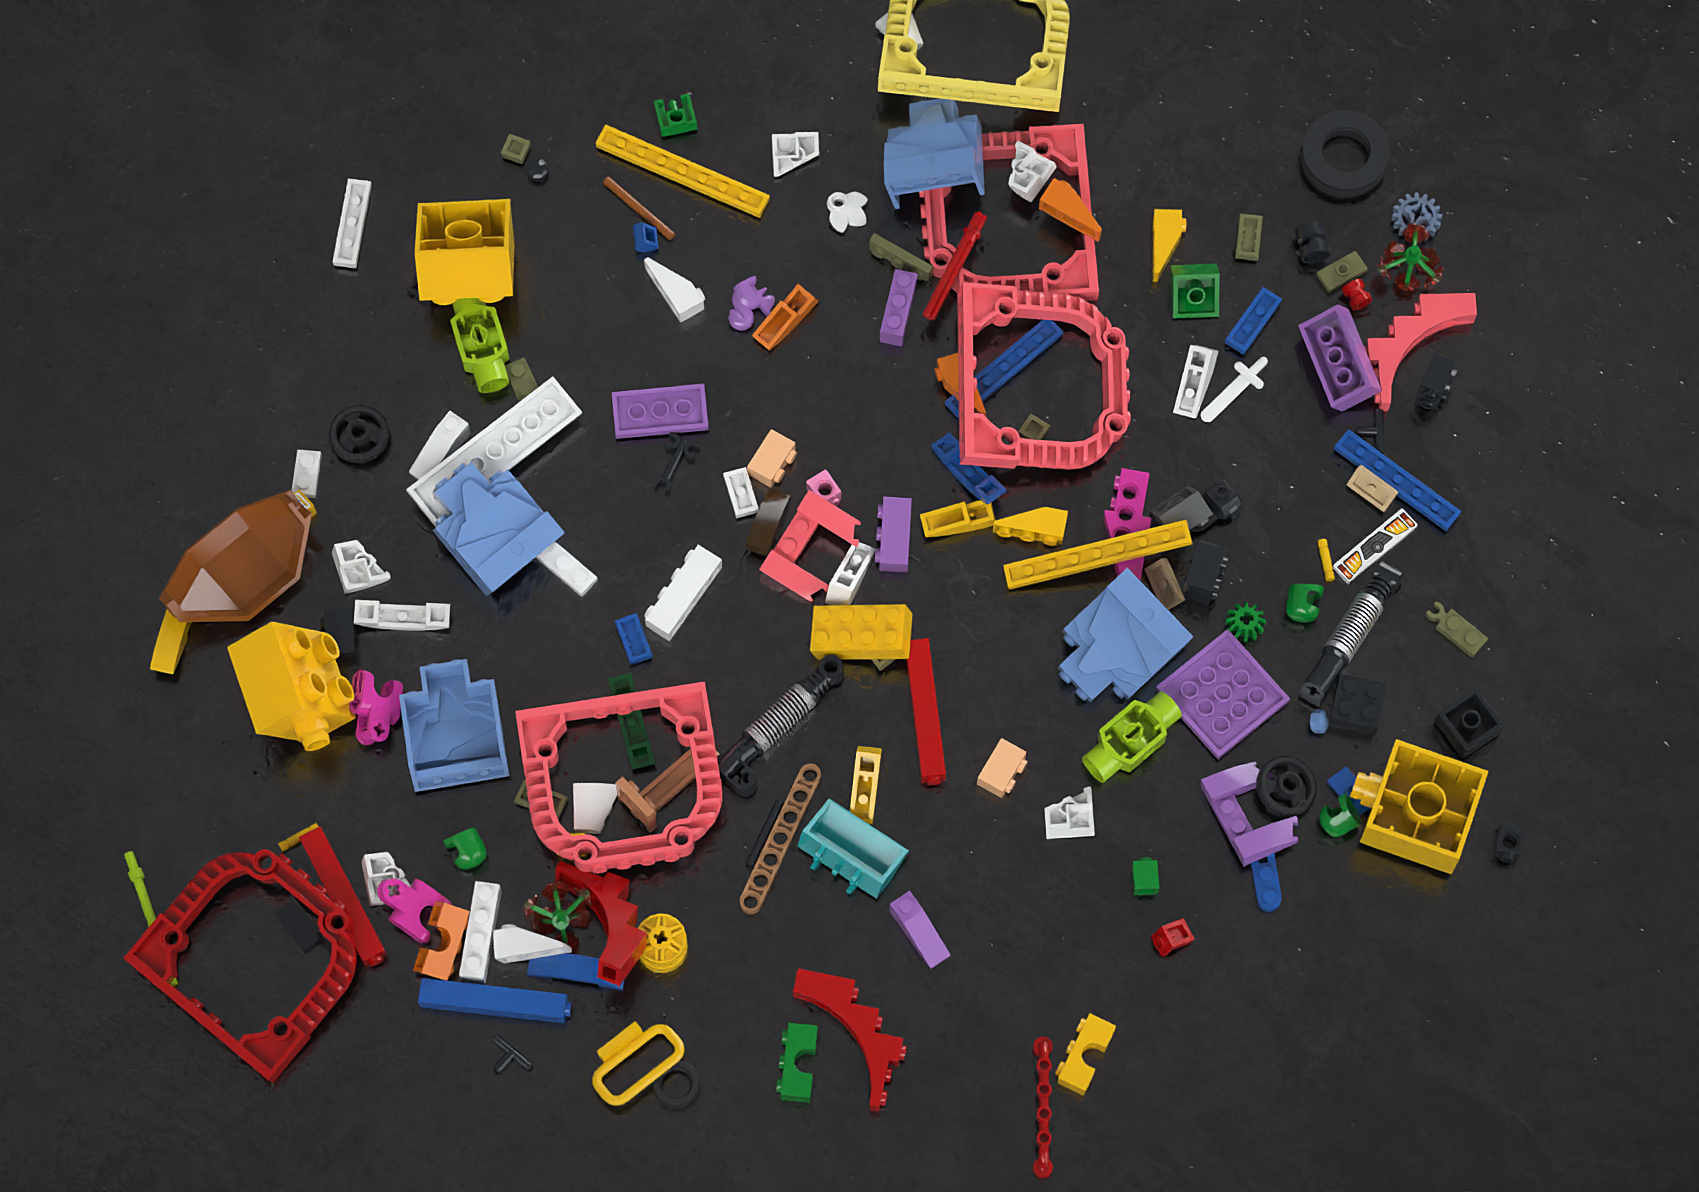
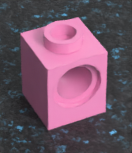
M826 469L806 481L807 491L814 492L835 506L840 503L841 490ZM828 489L831 493L829 495H821L819 491Z

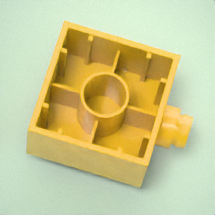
M510 199L418 203L415 262L420 300H432L433 303L438 305H448L461 298H478L482 302L493 303L500 301L504 296H513L514 235Z
M270 622L227 647L256 734L298 740L302 742L306 751H314L330 743L328 733L356 718L355 714L349 709V702L354 700V691L349 681L340 674L335 660L339 657V648L330 634Z
M1396 739L1382 776L1370 772L1369 776L1361 772L1357 774L1350 797L1356 800L1360 799L1361 805L1371 808L1360 843L1452 874L1460 859L1488 771Z

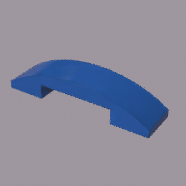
M950 432L931 445L934 452L957 480L985 504H990L1006 492V489L993 475L989 476L980 466L960 465L959 441Z
M564 953L529 959L527 976L551 979L553 977L598 984L599 987L623 990L624 980L618 986L597 978L599 958Z

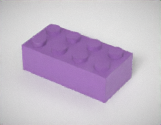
M1336 305L1298 325L1332 408L1344 411L1382 391L1349 309Z

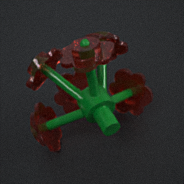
M1411 223L1407 228L1403 229L1405 240L1412 242V246L1404 251L1405 246L1403 244L1391 241L1388 244V248L1384 249L1385 261L1382 255L1379 256L1378 272H1381L1382 276L1387 275L1389 280L1392 279L1389 271L1390 268L1394 266L1400 267L1403 262L1409 264L1407 273H1399L1398 277L1394 278V282L1400 290L1414 291L1415 288L1420 287L1421 282L1416 280V276L1411 275L1413 265L1416 264L1418 271H1426L1430 275L1424 282L1425 286H1428L1430 283L1434 285L1440 282L1443 276L1441 274L1444 270L1442 266L1433 271L1434 266L1440 262L1439 256L1435 255L1436 250L1433 248L1428 250L1426 247L1419 249L1417 243H1421L1423 239L1429 238V232L1425 230L1426 228L1423 225Z
M561 881L547 884L545 886L546 889L541 891V895L548 898L549 901L555 900L556 910L552 913L549 907H537L536 904L539 897L538 894H535L533 899L529 898L524 903L523 911L526 912L525 918L529 920L534 912L535 918L532 919L531 926L533 929H538L539 934L552 933L555 928H558L561 934L555 937L556 940L570 946L571 950L574 951L577 948L576 944L579 943V938L575 937L573 932H566L565 928L568 926L569 921L571 927L579 926L583 928L587 926V918L590 916V912L586 910L585 903L592 908L593 905L590 901L592 897L588 890L583 888L578 890L576 887H573V892L579 898L574 903H569L568 909L565 911L561 909L560 900L566 898L569 887L565 886Z

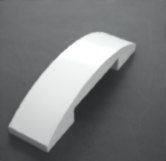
M355 600L354 624L409 631L449 628L450 604L426 603V606L380 604L379 601Z

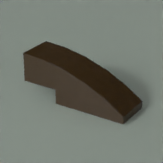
M768 489L745 543L746 550L764 556L769 555L791 495Z

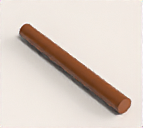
M608 176L604 180L603 184L647 222L656 227L668 240L674 238L675 233L612 178Z

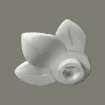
M836 192L830 195L827 200V207L831 212V225L839 232H844L847 225L855 227L865 225L866 216L861 207L866 204L868 199L858 192H851L846 195ZM836 202H841L843 205L841 207H836L834 204Z

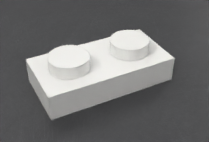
M297 450L292 484L293 493L299 489L307 498H316L322 457L321 452Z
M746 467L723 473L736 518L757 513L759 509Z

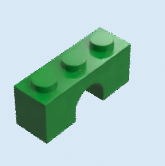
M788 1023V1030H783L782 1044L786 1045L785 1054H780L779 1068L783 1069V1077H778L776 1092L781 1093V1100L810 1103L813 1074L799 1071L795 1066V1062L801 1055H815L818 1026Z

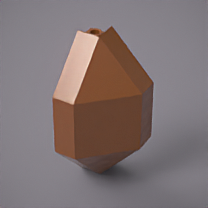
M291 490L235 509L184 552L159 597L160 601L179 622L251 620L300 579L312 513L301 504Z

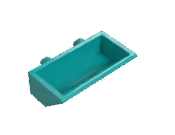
M830 798L802 831L797 845L814 857V862L810 866L812 870H817L821 863L833 870L831 874L834 876L840 874L850 881V886L846 890L848 894L851 895L858 886L876 899L889 884L909 852L908 849Z

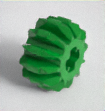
M1247 601L1244 602L1243 608L1238 603L1235 604L1234 610L1228 611L1227 615L1229 618L1225 621V624L1230 626L1228 630L1231 633L1236 632L1234 637L1238 640L1242 636L1244 642L1248 641V637L1256 640L1257 634H1263L1264 629L1262 626L1266 624V619L1262 618L1264 615L1263 610L1256 612L1257 605L1254 604L1250 608ZM1243 619H1247V620H1248L1247 623H1249V625L1243 624L1244 621H1242V620H1243Z

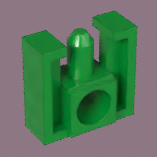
M689 93L680 95L683 108L678 109L677 102L672 99L668 103L670 111L665 112L663 99L654 101L662 137L697 130V122Z

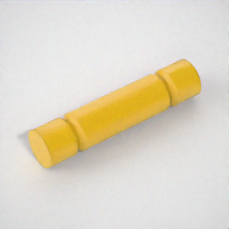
M1320 539L1317 542L1326 581H1333L1335 576L1327 539Z
M317 823L278 843L282 852L300 843L299 837L318 827Z

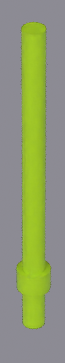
M130 851L124 854L129 868L128 875L130 881L134 882L149 927L156 917L143 881L145 877L142 868L138 867L134 852ZM177 978L171 982L172 985H178Z

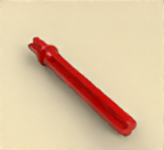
M975 212L968 227L963 229L964 234L923 312V316L930 321L936 319L976 239L981 237L980 232L987 220V216L983 215L982 212Z

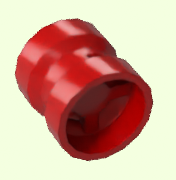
M1362 279L1353 280L1342 288L1344 296L1350 300L1349 305L1352 310L1364 308L1373 300L1370 293L1364 290L1365 284Z

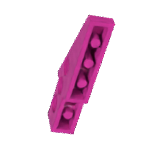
M1122 468L1121 476L1116 475L1114 489L1118 490L1117 498L1112 497L1110 511L1105 510L1103 518L1108 539L1150 528L1151 518L1142 516L1149 473ZM1132 493L1135 497L1127 499L1123 494ZM1127 514L1131 519L1124 521L1119 516ZM1145 556L1115 563L1114 567L1117 577L1128 568L1141 580Z

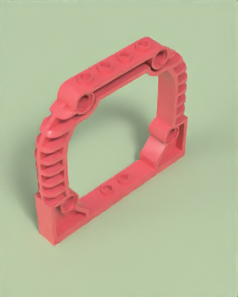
M1083 124L1029 127V131L982 134L983 160L1015 158V144L1019 141L1034 148L1036 154L1055 162L1056 167L1067 176L1077 175L1078 196L1092 214ZM1038 150H1044V151H1046L1047 153H1045V154H1039V153H1037V151H1038ZM952 186L919 191V196L924 197V204L920 205L921 218H926V225L922 226L923 239H927L928 246L924 247V260H929V264L933 266V276L937 278L942 277L956 250L953 245L947 243L943 199L950 193ZM1082 233L1084 250H1077L1062 265L1053 262L1048 263L1042 269V273L989 277L975 275L961 268L952 289L957 292L961 284L967 282L1015 286L1018 291L1027 290L1030 292L1069 294L1083 298L1085 301H1098L1099 286L1094 239ZM941 260L945 261L947 264L940 266L937 265L936 262ZM1055 275L1058 279L1050 280L1048 276Z
M967 282L961 284L957 291L960 465L1013 469L1019 465L1070 470L1084 468L1097 462L1108 451L1112 443L1117 442L1122 437L1131 420V414L1127 411V404L1130 400V391L1127 390L1129 369L1126 368L1129 348L1126 347L1123 331L1112 327L1108 318L1104 317L1096 306L1080 297L1039 291H1018L1015 286ZM999 309L1005 310L1007 314L1001 313ZM1012 318L1063 321L1074 324L1090 336L1092 353L1097 359L1102 361L1103 412L1093 424L1092 436L1085 441L1077 442L1024 439L1019 437L1018 432L1014 428L1003 427L999 429L984 414L974 413V392L977 387V379L973 378V370L976 368L977 360L976 356H973V335H977L984 327L991 323L1000 327L1006 326ZM1107 339H1111L1115 345L1110 344ZM1109 425L1116 427L1117 431H1113ZM1001 439L1008 440L1010 445L1004 444Z
M705 682L515 711L530 815L534 830L547 848L565 859L574 860L576 867L580 871L603 873L611 868L628 869L631 865L636 864L648 866L654 864L655 861H677L680 857H685L692 853L694 841L705 835L706 831L716 821L722 804V785ZM660 707L661 715L676 725L679 743L691 749L697 783V802L690 816L670 822L662 834L601 843L598 838L592 835H570L557 819L549 769L554 767L559 760L556 744L567 731L566 721L590 717L601 719L610 714L626 715L635 710ZM687 728H691L694 730V732L691 734L683 733V731ZM546 750L552 752L547 757H543L540 755L543 751ZM680 838L687 839V843L684 845H679L676 841ZM585 853L592 855L588 860H582L580 856Z

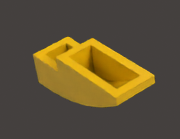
M981 500L966 504L964 501L920 514L926 537L945 536L993 526L994 521H996L992 503L987 505Z
M166 610L153 652L150 670L174 674L187 642V632L192 622H179Z

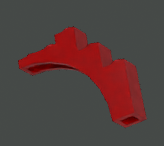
M560 861L556 866L555 884L572 892L577 897H580L588 890L589 895L583 901L596 913L603 924L607 936L606 948L598 962L597 978L620 986L646 950L647 932L635 928L638 906L626 901L629 892V880L610 872L601 877L591 872L580 871L577 867Z
M798 969L793 997L813 1003L828 1011L842 1022L854 1036L865 1056L870 1073L871 1096L869 1110L879 1112L880 1105L885 1106L888 1091L883 1090L885 1081L890 1082L893 1069L888 1067V1065L898 1067L899 1060L904 1061L907 1046L903 1045V1038L876 1033V1031L881 1030L883 1017L879 1016L878 1008L852 1003L857 1002L859 988L855 987L854 979Z

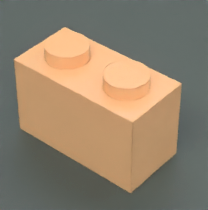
M771 429L748 464V475L772 488L775 482L779 483L785 473L783 469L787 463L791 464L797 455L795 442Z
M1001 738L978 776L977 785L1001 798L1005 792L1010 793L1016 783L1013 780L1017 772L1021 774L1028 763L1025 760L1026 751Z

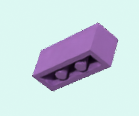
M895 269L880 330V342L903 346L917 288V273Z
M883 497V505L878 504V519H882V527L877 526L876 540L881 541V548L876 549L875 563H880L879 571L908 572L912 498Z

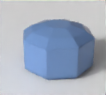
M1315 709L1310 717L1311 730L1314 733H1325L1329 724L1328 714L1325 710Z

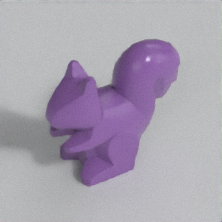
M755 276L738 283L733 288L732 303L734 309L729 311L728 319L730 325L737 330H747L753 325L754 315L752 310L760 308L767 317L775 304L774 296H763L767 292L766 287L760 290L755 288Z

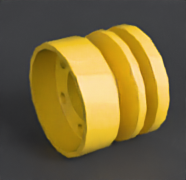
M655 914L642 921L638 929L647 932L646 950L639 958L643 965L658 973L674 971L682 965L687 956L688 944L684 927L679 920L668 914ZM661 936L665 937V941L657 944V940H660Z

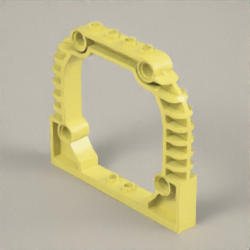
M890 0L878 78V91L1059 112L1070 17L1065 0H1021L1038 5L1045 16L1046 31L1043 51L1031 57L1029 71L1017 78L1016 86L925 75L926 68L917 60V43L914 39L908 37L911 14L917 0Z

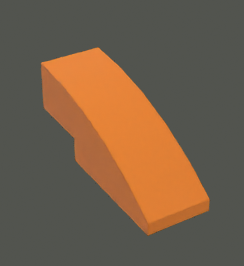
M797 284L784 301L781 300L752 336L770 351L802 321L819 300L801 285Z

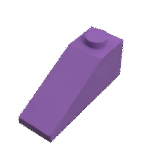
M910 891L890 903V913L930 969L951 956L926 913Z

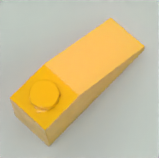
M1154 209L1153 282H1158L1180 242L1182 232H1186V218H1182V210Z
M858 746L850 812L866 823L873 824L882 748Z

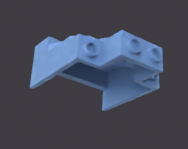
M940 98L909 104L910 126L888 129V138L884 145V184L895 209H900L899 195L973 182L976 183L979 194L984 195L982 127L977 115L959 117L956 101Z
M472 462L467 466L465 463H462L453 471L455 473L454 477L449 481L445 477L435 485L437 490L433 495L450 516L448 517L444 514L435 522L437 527L433 529V532L487 596L565 532L547 511H542L509 470H506L504 473L500 470L489 478L492 482L489 484Z
M1126 568L1063 629L1062 632L1065 634L1063 639L1071 647L1075 645L1077 649L1059 665L1058 669L1061 671L1059 675L1067 684L1073 683L1077 688L1075 692L1083 701L1088 699L1092 702L1110 684L1114 686L1112 690L1119 698L1125 697L1128 700L1184 648L1193 636L1145 585Z
M455 659L440 664L431 663L420 667L423 691H410L399 695L408 765L415 792L510 776L494 679H481L471 683L467 659Z

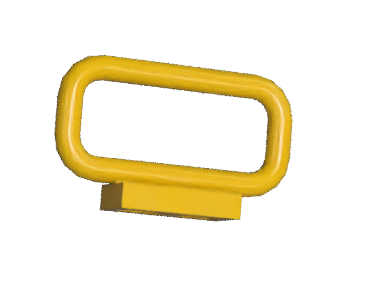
M633 1022L596 1051L603 1064L594 1072L592 1085L608 1104L622 1105L674 1066L684 1054V1044L673 1029L667 1025H653L643 1032L641 1027L636 1022ZM655 1035H665L675 1047L674 1053L625 1092L618 1096L612 1095L602 1083L603 1076Z

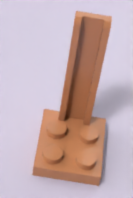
M691 749L639 794V788L631 780L627 782L622 777L615 783L618 799L631 810V813L647 827L650 833L657 827L656 812L696 778ZM716 751V755H717V759H718V758L720 757V754Z

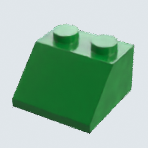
M1216 263L1171 265L1173 318L1219 317L1220 274Z

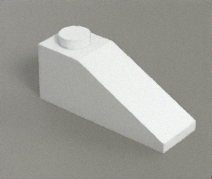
M644 259L645 270L680 323L704 310L705 296L700 288L696 289L692 282L652 259Z
M1190 345L1173 413L1192 418L1197 417L1213 374L1218 350L1199 345Z
M449 411L433 431L409 473L419 480L457 451L471 434L469 424Z
M860 542L858 547L851 545L830 582L825 600L826 604L832 606L850 605L875 554V548Z
M503 925L501 929L493 930L495 959L504 964L572 952L571 947L563 942L518 928L516 925Z

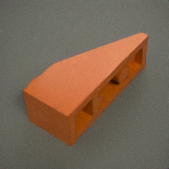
M1054 178L1040 198L1039 209L1098 242L1101 238L1102 229L1071 185L1066 181H1059Z
M958 353L937 359V368H934L938 382L942 381L944 388L959 401ZM976 387L974 392V413L984 414L986 417V411Z

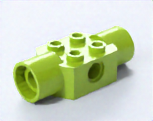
M478 298L458 299L452 303L455 316L450 321L465 372L473 373L479 392L492 393L505 388L510 381L504 365L509 360L508 348L495 307L487 306L486 302H482Z
M1163 691L1158 692L1146 704L1134 700L1099 730V743L1082 757L1084 765L1101 783L1107 781L1120 769L1130 773L1165 743L1166 730L1182 717L1181 710L1173 699Z

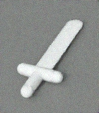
M1261 357L1249 369L1242 362H1236L1234 368L1240 375L1201 412V419L1204 422H1211L1250 383L1257 389H1261L1264 383L1256 374L1267 365L1268 359Z

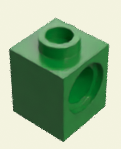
M1141 857L1137 861H1133L1132 879L1134 895L1158 894L1159 876L1157 860H1151L1150 857Z

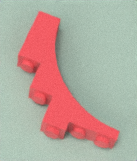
M1475 293L1420 294L1418 302L1414 303V316H1394L1392 324L1388 325V338L1367 339L1364 348L1382 389L1381 392L1374 395V403H1378L1379 408L1383 409V411L1389 410L1394 374L1400 362L1414 346L1439 330L1455 325L1474 323L1477 315Z

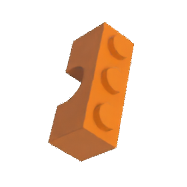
M435 901L428 925L439 929L442 940L440 945L434 950L420 948L413 971L439 980L448 981V978L454 971L453 962L455 956L462 946L461 938L463 931L468 927L470 911L444 902Z

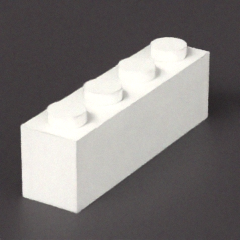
M700 545L695 550L691 549L684 559L685 564L683 567L675 570L671 577L672 582L668 588L665 586L660 591L658 602L655 606L651 605L644 615L646 627L668 641L672 639L722 568V559Z
M475 882L459 973L462 982L486 985L493 945V930L496 928L502 893L499 884Z

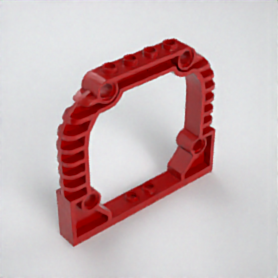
M263 849L256 854L247 852L224 854L208 862L197 872L165 913L159 914L123 959L267 1080L275 1082L311 1038L310 1034L345 993L353 979L357 959L355 942L351 936L354 921L344 911L347 906L337 898L332 901L326 895L329 891L319 883L315 886L308 881L310 876L301 868L297 871L290 866L292 861L281 853L278 856L269 850ZM271 857V866L263 869L262 862L264 859ZM249 874L262 883L272 884L278 882L319 916V930L332 943L330 963L322 978L288 1018L283 1016L275 1017L270 1021L268 1030L260 1033L244 1034L238 1040L220 1025L222 1020L212 1012L208 1015L202 1010L204 1005L195 997H192L190 1000L171 982L178 977L177 953L183 951L189 943V937L186 933L187 928L220 888L231 879ZM343 917L345 921L343 927L336 929V919ZM178 933V941L171 945L169 941L171 935ZM285 1023L287 1025V1032L279 1036L278 1028L281 1024Z

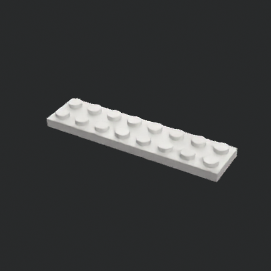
M551 377L411 485L406 491L434 526L437 527L435 522L444 514L448 517L450 514L433 495L437 490L435 485L445 477L448 481L454 477L455 473L453 471L462 463H465L467 466L472 462L490 484L492 482L489 478L500 470L504 473L506 470L512 469L579 417L582 411L555 378Z

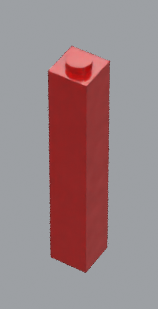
M929 638L910 640L909 659H906L921 782L928 785H937L941 781H945L946 771Z
M321 826L300 836L299 839L324 888L329 891L327 893L332 901L337 898L347 906L344 911L354 921L351 936L365 967L368 965H378L387 954ZM340 917V919H341V921H342V923H343V925H344V922H345V921H344V918H343V917Z

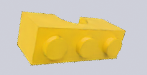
M1090 1013L1087 1019L1082 1018L1076 1030L1080 1034L1076 1041L1071 1040L1066 1050L1069 1057L1066 1063L1061 1061L1055 1073L1059 1076L1057 1083L1084 1096L1095 1069L1084 1063L1082 1053L1091 1048L1105 1052L1116 1026Z

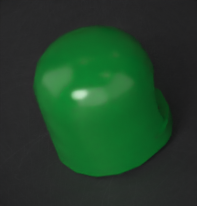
M1317 584L1290 585L1286 603L1288 617L1300 623H1309L1317 619L1320 609L1313 606V603L1316 599L1323 597L1324 587ZM1309 591L1317 592L1315 594H1308Z
M1347 793L1338 797L1339 808L1332 809L1326 805L1319 813V820L1323 829L1332 837L1343 836L1362 824L1361 818Z
M476 828L467 829L443 840L446 849L457 847L459 857L454 860V863L460 869L468 870L475 868L486 859V847Z

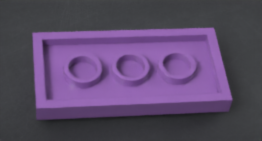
M704 384L612 392L616 439L670 434V432L682 433L709 430Z

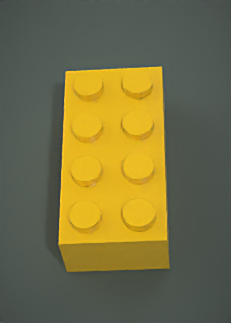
M905 604L814 606L810 651L818 660L827 655H835L840 660L909 659L912 613Z

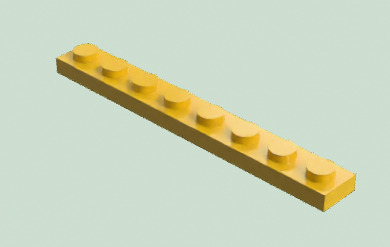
M608 125L604 126L595 143L596 147L759 218L770 199L768 194Z
M1182 520L1003 566L1008 588L1014 589L1191 545L1192 540L1187 520Z

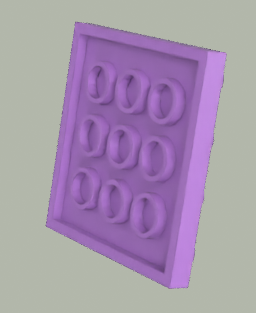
M1228 629L1156 686L1157 692L1163 691L1173 699L1181 710V719L1217 759L1221 758L1290 702L1287 694Z

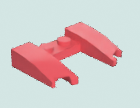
M809 490L797 508L798 512L759 570L812 602L814 600L811 595L822 588L827 593L829 585L795 565L796 560L819 524L855 547H858L859 540L853 539L855 525H861V522Z

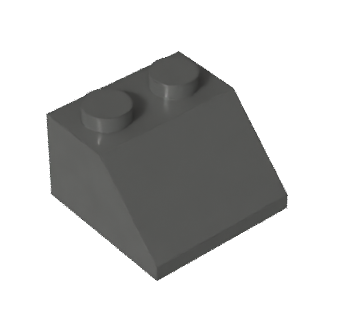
M1190 486L1185 487L1150 511L1160 526L1187 520L1189 530L1195 526L1200 527L1209 521L1208 517L1213 515L1199 491Z

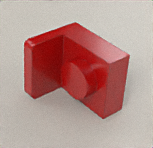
M1184 918L1161 926L1151 936L1155 948L1162 957L1172 950L1190 944L1195 940Z

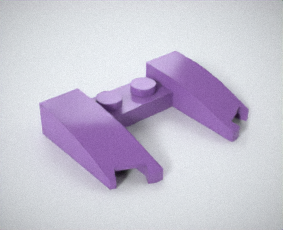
M1256 762L1236 766L1201 779V789L1243 866L1298 843V837L1293 836V826H1298L1296 816L1253 830L1237 802L1236 796L1256 788V781L1260 771L1256 768ZM1269 772L1267 778L1274 780V775Z

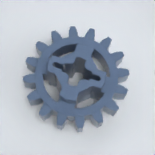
M1415 192L1414 198H1411L1409 194H1406L1405 201L1400 198L1397 205L1393 208L1394 213L1391 217L1392 221H1396L1393 228H1400L1398 235L1406 234V240L1409 241L1413 237L1414 228L1418 227L1417 242L1419 237L1427 241L1429 235L1434 236L1436 229L1440 228L1441 223L1439 221L1442 219V214H1439L1440 206H1433L1435 199L1428 201L1427 194L1420 198L1418 192ZM1419 212V218L1416 220V222H1414L1415 216H1417Z

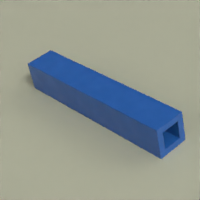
M426 978L421 979L418 999L421 1008L565 1023L566 1016L570 1017L572 1002H568L567 994Z

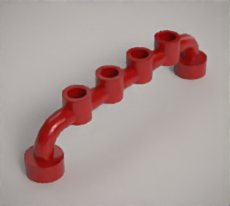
M1047 1037L1037 1038L1033 1045V1051L1039 1057L1036 1070L1039 1073V1084L1036 1090V1094L1039 1097V1109L1036 1114L1039 1122V1133L1036 1138V1143L1039 1146V1158L1034 1162L1033 1173L1041 1179L1048 1178L1053 1170V1164L1049 1160V1145L1052 1139L1049 1133V1121L1052 1115L1049 1108V1097L1052 1091L1049 1084V1072L1052 1066L1049 1055L1052 1053L1053 1044Z

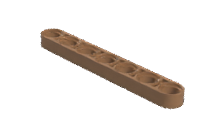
M806 764L800 769L740 897V907L746 914H755L760 910L819 785L821 772L815 764ZM814 770L817 773L816 779L813 781L805 780L803 777L805 771ZM797 791H804L807 794V799L803 802H797L793 796ZM787 812H794L797 815V820L794 823L785 822L783 817ZM777 833H784L788 839L786 843L780 845L775 843L774 836ZM768 854H774L778 860L775 865L769 866L765 864L764 857ZM763 875L767 878L768 882L765 886L758 887L754 884L755 877ZM752 896L757 899L756 907L747 908L744 905V900L747 897Z

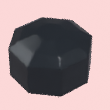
M532 159L526 165L527 177L533 182H543L548 177V164L542 159Z

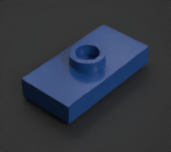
M637 613L615 620V625L630 665L653 658Z
M1346 766L1329 778L1327 783L1338 797L1347 793L1359 816H1362L1371 808L1361 805L1360 799L1356 800L1350 797L1356 778Z

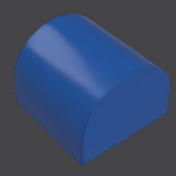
M642 222L633 226L635 250L638 252H651L658 249L656 227Z

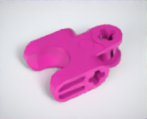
M359 670L352 678L351 686L354 691V700L349 702V709L352 713L358 715L356 727L357 740L363 745H370L374 742L386 740L390 725H394L398 721L401 712L399 695L403 694V684L397 680H390L383 684L379 696L374 688L373 674L366 670Z
M394 878L382 881L377 887L378 898L394 909L388 920L412 938L424 944L429 942L431 933L420 922L421 910L426 906L434 907L435 901L452 905L451 901L418 879H415L410 887L401 880ZM394 886L393 892L395 895L389 896L390 891L387 888Z

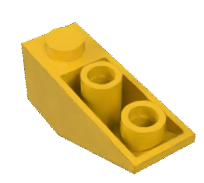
M1042 507L994 521L993 532L1001 537L1016 536L1028 542L1038 540L1043 541L1044 544L1049 546L1062 545L1068 511Z

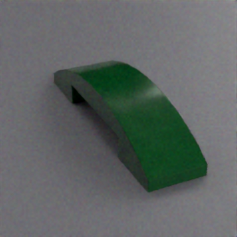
M631 673L608 678L612 696L636 692ZM635 710L626 715H619L617 713L632 770L654 765L655 760L641 710Z

